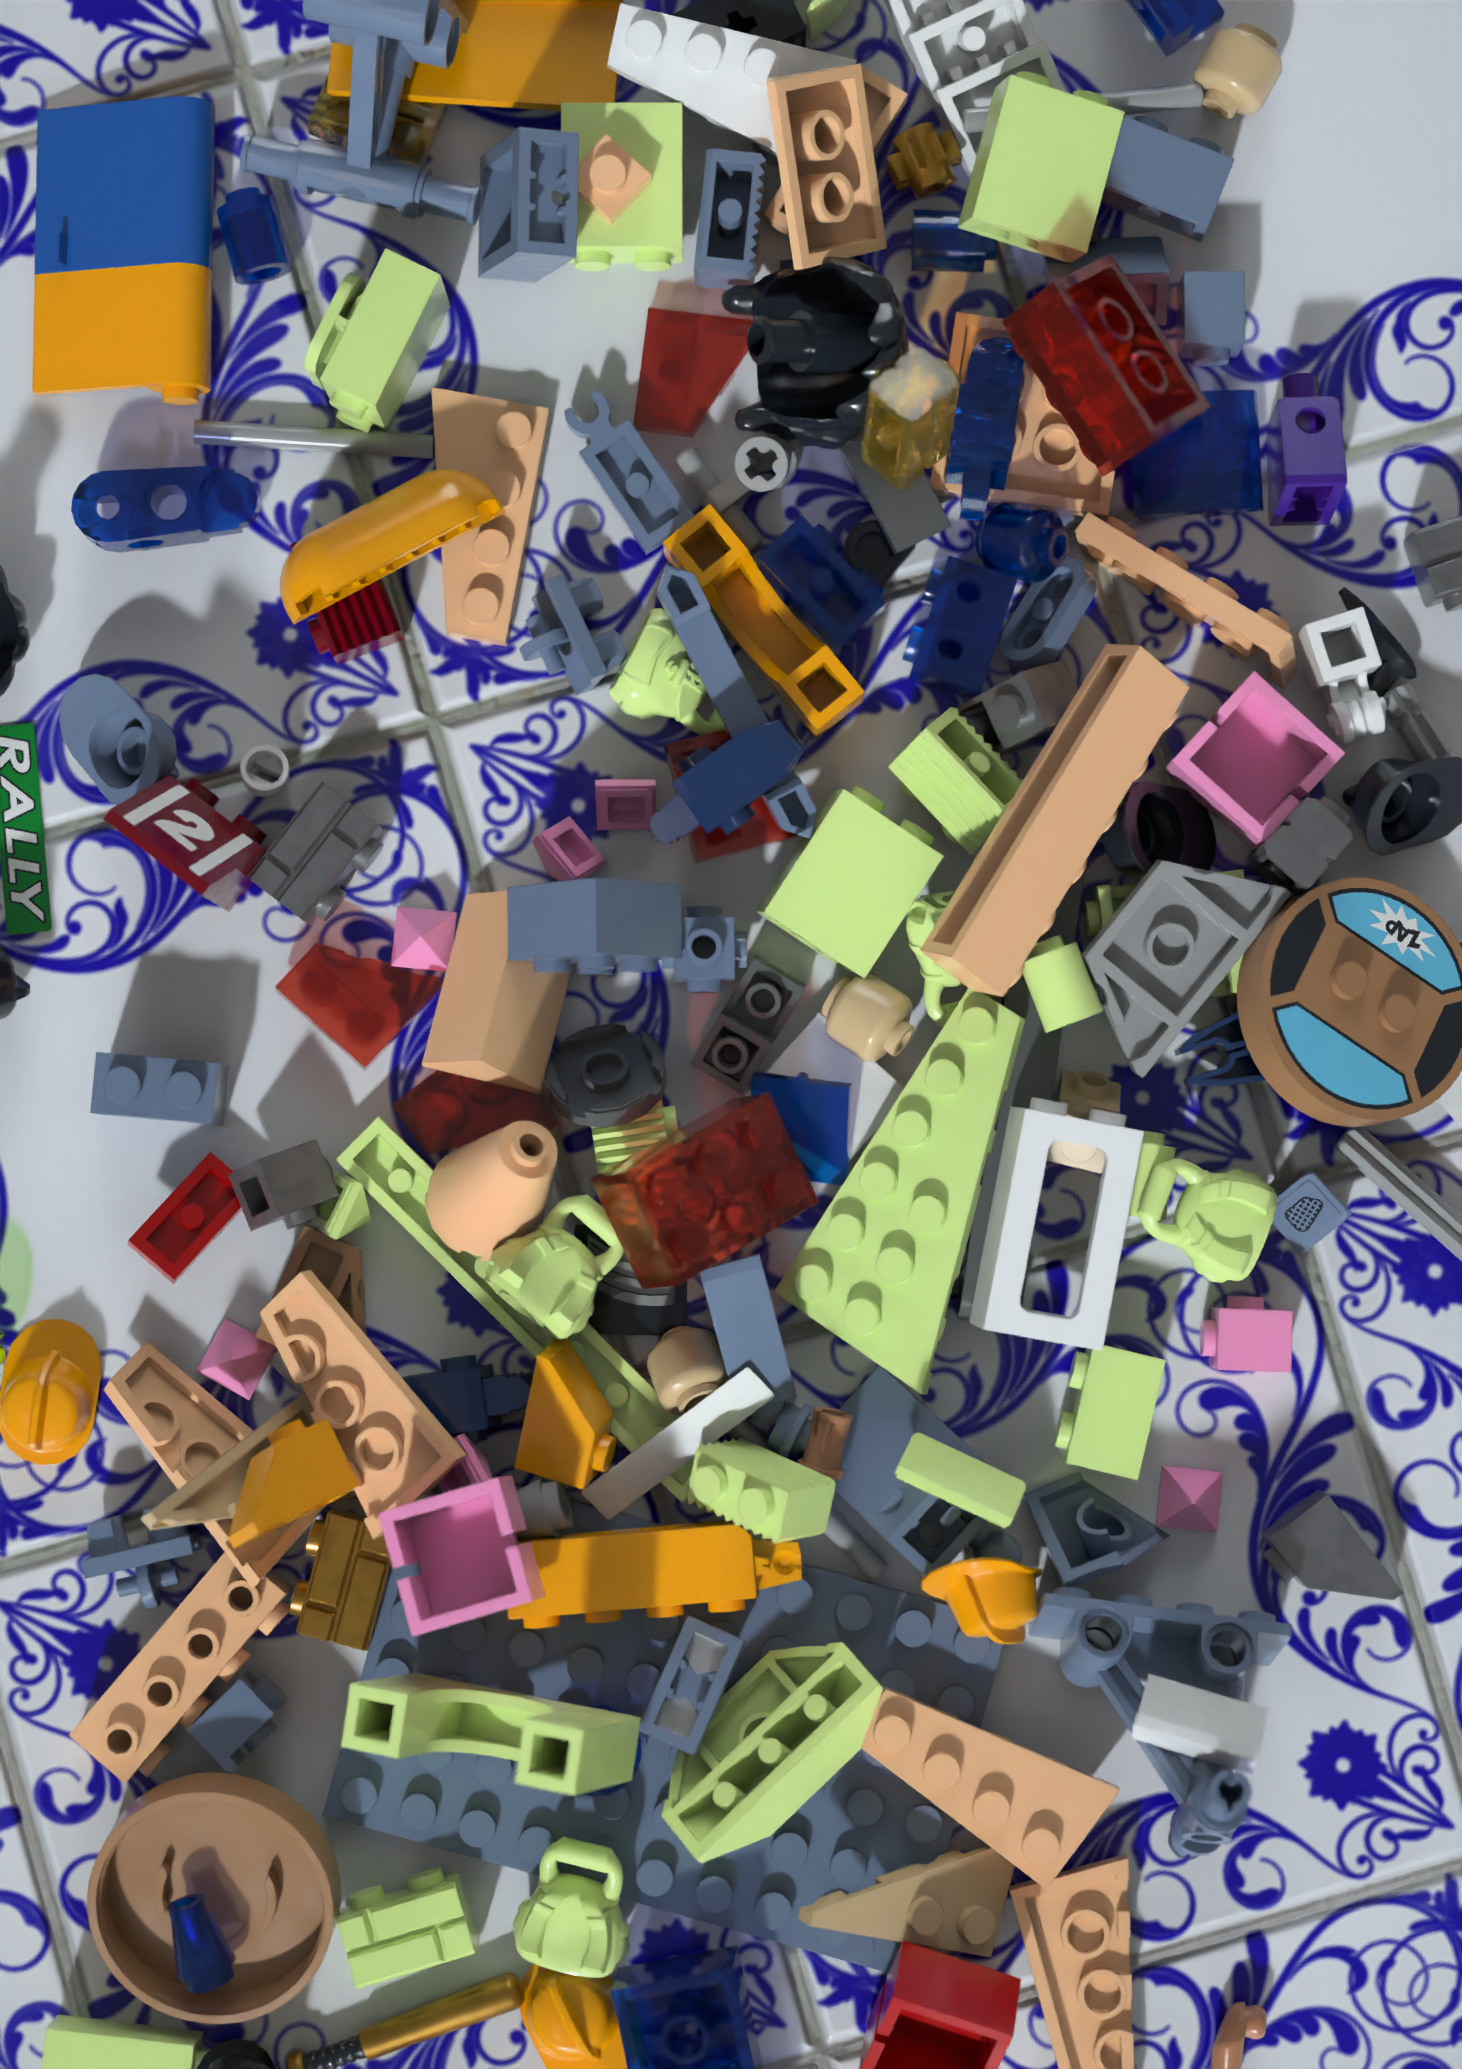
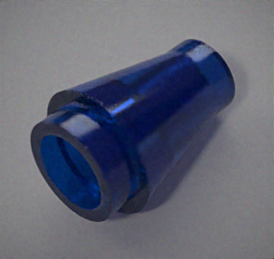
M199 1893L189 1894L171 1902L167 1910L171 1919L177 1980L185 1983L189 1993L195 1994L214 1990L229 1982L235 1974L232 1964L236 1960V1955L206 1907L203 1895Z

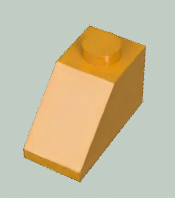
M567 1339L553 1340L537 1355L514 1468L584 1489L599 1471L605 1473L608 1470L615 1453L617 1439L609 1435L614 1413Z
M298 1419L267 1435L271 1445L250 1460L228 1535L233 1549L328 1505L360 1486L328 1419L307 1428L304 1427L301 1419Z

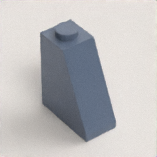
M759 1253L700 1269L701 1280L728 1379L730 1380L748 1367L774 1393V1398L751 1414L752 1420L782 1413L786 1406L785 1400L797 1397Z

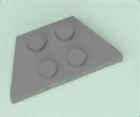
M1157 860L1081 954L1132 1072L1142 1078L1148 1073L1292 894L1284 887L1163 860Z

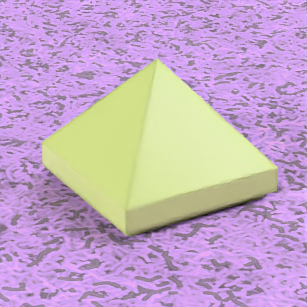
M338 1170L333 1172V1181L339 1195L318 1205L321 1217L310 1221V1225L336 1240L371 1221L363 1184Z

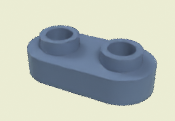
M1062 556L1047 563L1037 574L1006 625L1001 637V648L1004 655L1021 670L1025 671L1052 663L1059 656L1090 605L1096 591V580L1094 575L1078 559L1071 556Z

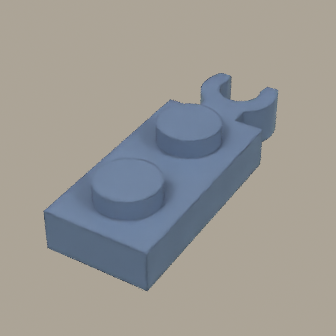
M595 390L590 396L594 406L599 411L596 419L591 422H582L576 417L575 412L568 408L564 411L566 423L573 434L583 439H589L591 442L590 445L579 451L581 460L644 553L648 555L663 545V541L692 519L694 514L631 421L627 419L615 428L610 423L611 412L609 403L602 393Z

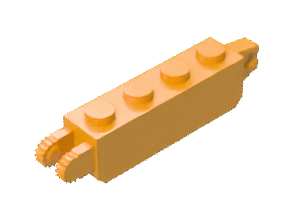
M726 1520L560 1534L558 1538L518 1540V1544L531 1542L546 1597L507 1608L508 1620L523 1618L524 1628L535 1629L558 1626L561 1624L560 1615L585 1613V1623H605L622 1620V1610L646 1608L648 1618L679 1616L684 1614L683 1604L708 1602V1612L745 1609V1599L757 1598L756 1590L802 1580L798 1540H790L773 1544L771 1539L752 1537L751 1530H745L743 1525L735 1526L734 1521L726 1522Z

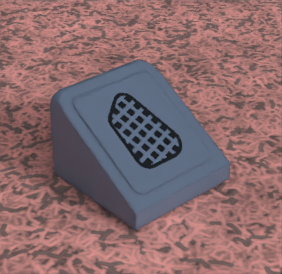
M1309 1169L1303 1170L1277 1194L1278 1201L1272 1225L1300 1255H1303L1351 1216V1213L1319 1177Z

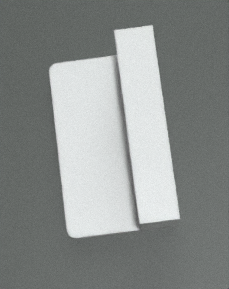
M1149 1674L1139 1711L1134 1719L1132 1739L1254 1775L1271 1710Z

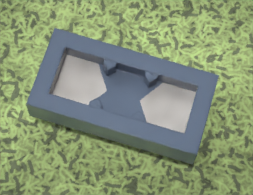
M688 1615L640 1722L639 1731L696 1757L746 1643L745 1640Z

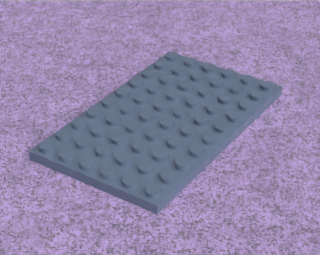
M438 1483L431 1489L436 1495L443 1494ZM514 1483L516 1491L525 1487L523 1485ZM569 1498L573 1513V1525L571 1528L561 1530L560 1534L663 1526L664 1524L621 1512L611 1519H606L592 1504ZM419 1562L398 1568L391 1566L384 1597L374 1627L371 1646L368 1649L360 1681L420 1673L640 1717L642 1720L686 1618L689 1615L746 1642L723 1695L771 1650L804 1646H827L829 1643L843 1642L882 1687H889L981 1728L1003 1644L995 1643L989 1637L974 1638L966 1636L961 1631L946 1602L802 1563V1580L756 1590L757 1598L745 1599V1609L738 1611L708 1612V1602L683 1604L684 1614L679 1616L648 1618L646 1608L622 1610V1620L613 1622L585 1623V1613L560 1615L561 1624L558 1626L527 1629L524 1628L523 1618L508 1620V1609H504L412 1636L397 1581L422 1574ZM640 1731L632 1781L575 1796L515 1783L518 1761L461 1752H428L397 1759L341 1747L323 1811V1816L538 1876H540L541 1858L546 1848L564 1836L612 1848L623 1870L624 1878L620 1894L621 1899L887 1973L890 1971L902 1942L811 1927L798 1919L801 1906L813 1904L819 1897L839 1890L848 1895L875 1885L876 1877L910 1865L933 1862L939 1855L948 1852L956 1822L955 1819L863 1749H860L771 1836L700 1863L693 1857L661 1816L664 1802L669 1797L671 1774L678 1749ZM557 1861L560 1873L583 1876L602 1884L608 1876V1873Z

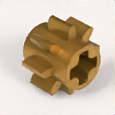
M927 122L905 130L892 140L891 143L896 153L887 157L889 163L886 167L897 191L911 186L915 197L921 199L943 191L956 181L957 178L952 168L961 164L959 158L963 155L951 130L937 135L933 124Z

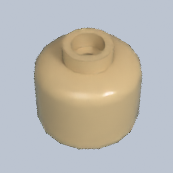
M1238 23L1235 28H1223L1216 32L1193 72L1194 83H1200L1202 86V105L1214 115L1224 119H1232L1234 114L1252 115L1259 111L1282 72V61L1276 52L1278 44L1275 39L1262 29L1247 23Z
M868 973L865 979L860 976L853 978L850 975L843 977L828 995L821 1011L822 1015L827 1018L825 1028L828 1037L864 1062L877 1061L887 1053L894 1057L897 1056L906 1047L915 1030V1027L909 1023L912 1013L909 997L874 973Z
M690 1326L672 1328L661 1337V1340L649 1352L647 1368L657 1397L663 1409L674 1415L682 1416L729 1381L717 1335L707 1329L692 1328Z

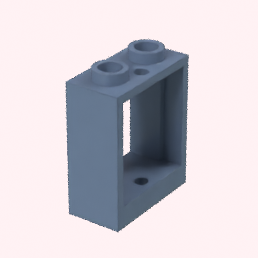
M519 127L480 157V186L483 187V201L479 214V278L537 282L577 257L579 133ZM553 191H559L563 195L562 204L553 202L551 197Z

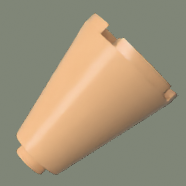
M516 1121L450 1152L437 1164L429 1181L428 1192L425 1196V1209L433 1230L449 1248L458 1253L464 1250L481 1256L479 1260L489 1262L492 1252L503 1245L506 1240L513 1237L522 1238L537 1230V1227L543 1222L558 1158L557 1145L550 1132L540 1124L532 1121Z

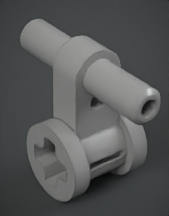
M777 435L754 437L744 442L735 456V471L723 481H720L696 447L690 446L676 458L677 464L702 495V498L699 500L702 507L705 508L711 504L750 553L763 544L764 538L738 503L753 491L765 492L786 486L792 481L798 469V455L794 446ZM758 451L761 453L774 451L778 459L772 464L776 475L772 473L758 474L756 467L762 461L757 453Z

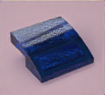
M1255 390L1194 391L1128 398L1134 517L1143 521L1200 514L1207 518L1264 511L1258 402Z

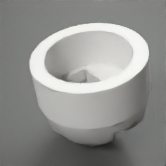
M258 745L251 748L241 760L240 772L242 782L256 796L270 797L278 794L286 786L289 779V763L285 754L271 745ZM255 767L260 772L277 779V781L270 783L250 773V771Z

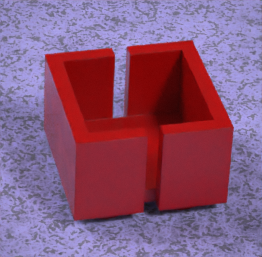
M903 1940L887 1975L886 1985L883 1984L869 2015L859 2069H998L1014 2036L1021 1979Z

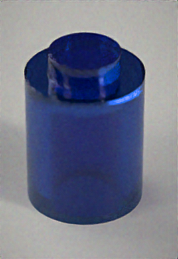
M257 187L241 188L225 196L226 203L221 205L216 213L235 282L240 285L261 284L278 279L291 272L293 263L274 196L261 194L260 189Z
M913 209L911 271L983 273L985 261L996 260L997 240L957 228L962 211Z

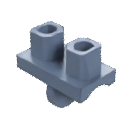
M563 574L546 580L544 583L545 588L531 598L538 614L527 618L525 622L533 639L522 645L519 651L524 661H531L542 657L550 675L564 670L575 695H579L592 690L609 671L620 665L628 657V652L620 634L614 629L591 637L585 624V618L598 614L604 608L603 597L595 580L588 578L567 583Z
M154 1507L143 1510V1514L145 1515ZM123 1514L92 1521L87 1524L90 1556L81 1561L84 1578L87 1579L135 1567L136 1575L116 1579L119 1597L140 1593L145 1608L158 1607L161 1605L160 1588L179 1584L180 1576L176 1565L156 1570L154 1563L193 1554L195 1550L201 1549L202 1544L199 1531L189 1532L188 1525L151 1531L147 1527L150 1542L130 1546Z

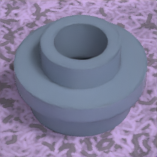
M788 1402L766 1445L779 1451L778 1455L787 1459L791 1452L802 1456L809 1439L812 1420L808 1418L813 1407L804 1403L802 1408Z

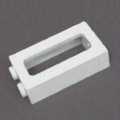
M1031 1097L1029 1109L1010 1106L969 1323L984 1330L1103 1351L1144 1131L1125 1128L1127 1115L1090 1109L1088 1120L1066 1116L1068 1104ZM1056 1141H1066L1099 1148L1105 1158L1077 1308L1070 1317L1022 1308L1020 1303L1048 1150Z

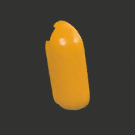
M438 469L423 473L312 531L299 540L289 552L281 571L280 593L284 608L293 624H296L505 513V509L492 489L472 474L455 469Z

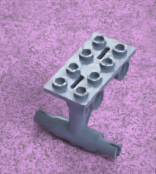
M303 0V15L305 19L329 24L330 42L353 47L348 145L345 147L311 138L301 140L296 145L248 133L241 149L240 169L244 172L251 171L291 181L292 187L297 192L311 195L314 191L364 204L401 211L403 217L411 219L422 217L426 212L466 221L468 224L475 225L483 201L482 186H472L432 176L431 169H427L426 165L388 157L405 78H412L415 61L449 69L456 55L460 34L467 33L469 21L458 10L456 2L453 0Z
M1060 1587L1054 1589L1053 1594L1045 1593L1038 1604L1037 1616L1029 1622L1028 1634L1030 1636L1061 1640L1059 1659L1060 1668L1065 1677L1074 1685L1083 1688L1100 1685L1132 1734L1134 1719L1139 1711L1145 1689L1141 1681L1147 1682L1149 1674L1244 1701L1245 1672L1252 1664L1270 1665L1291 1639L1292 1625L1275 1622L1276 1617L1273 1614L1261 1611H1243L1238 1613V1617L1216 1615L1214 1614V1608L1199 1603H1182L1177 1605L1176 1609L1153 1607L1152 1600L1142 1596L1121 1595L1117 1596L1114 1602L1091 1599V1593L1084 1589ZM1088 1642L1096 1644L1102 1651L1093 1648ZM1136 1740L1179 1805L1172 1816L1168 1834V1845L1172 1853L1181 1859L1188 1853L1189 1860H1194L1199 1856L1209 1855L1224 1843L1232 1842L1233 1832L1246 1817L1248 1803L1252 1795L1251 1784L1247 1777L1236 1770L1233 1774V1769Z

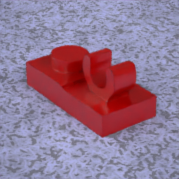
M209 1152L130 1237L128 1246L172 1284H175L242 1211L228 1176L234 1171L212 1152Z

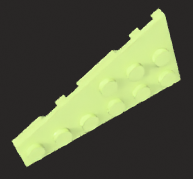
M969 988L774 1291L920 1394H927L933 1374L930 1371L938 1340H942L947 1321L945 1314L954 1279H958L982 1188V1185L979 1184L986 1157L992 1150L996 1135L994 1130L1003 1093L1008 1089L1026 1020L986 993L973 991Z

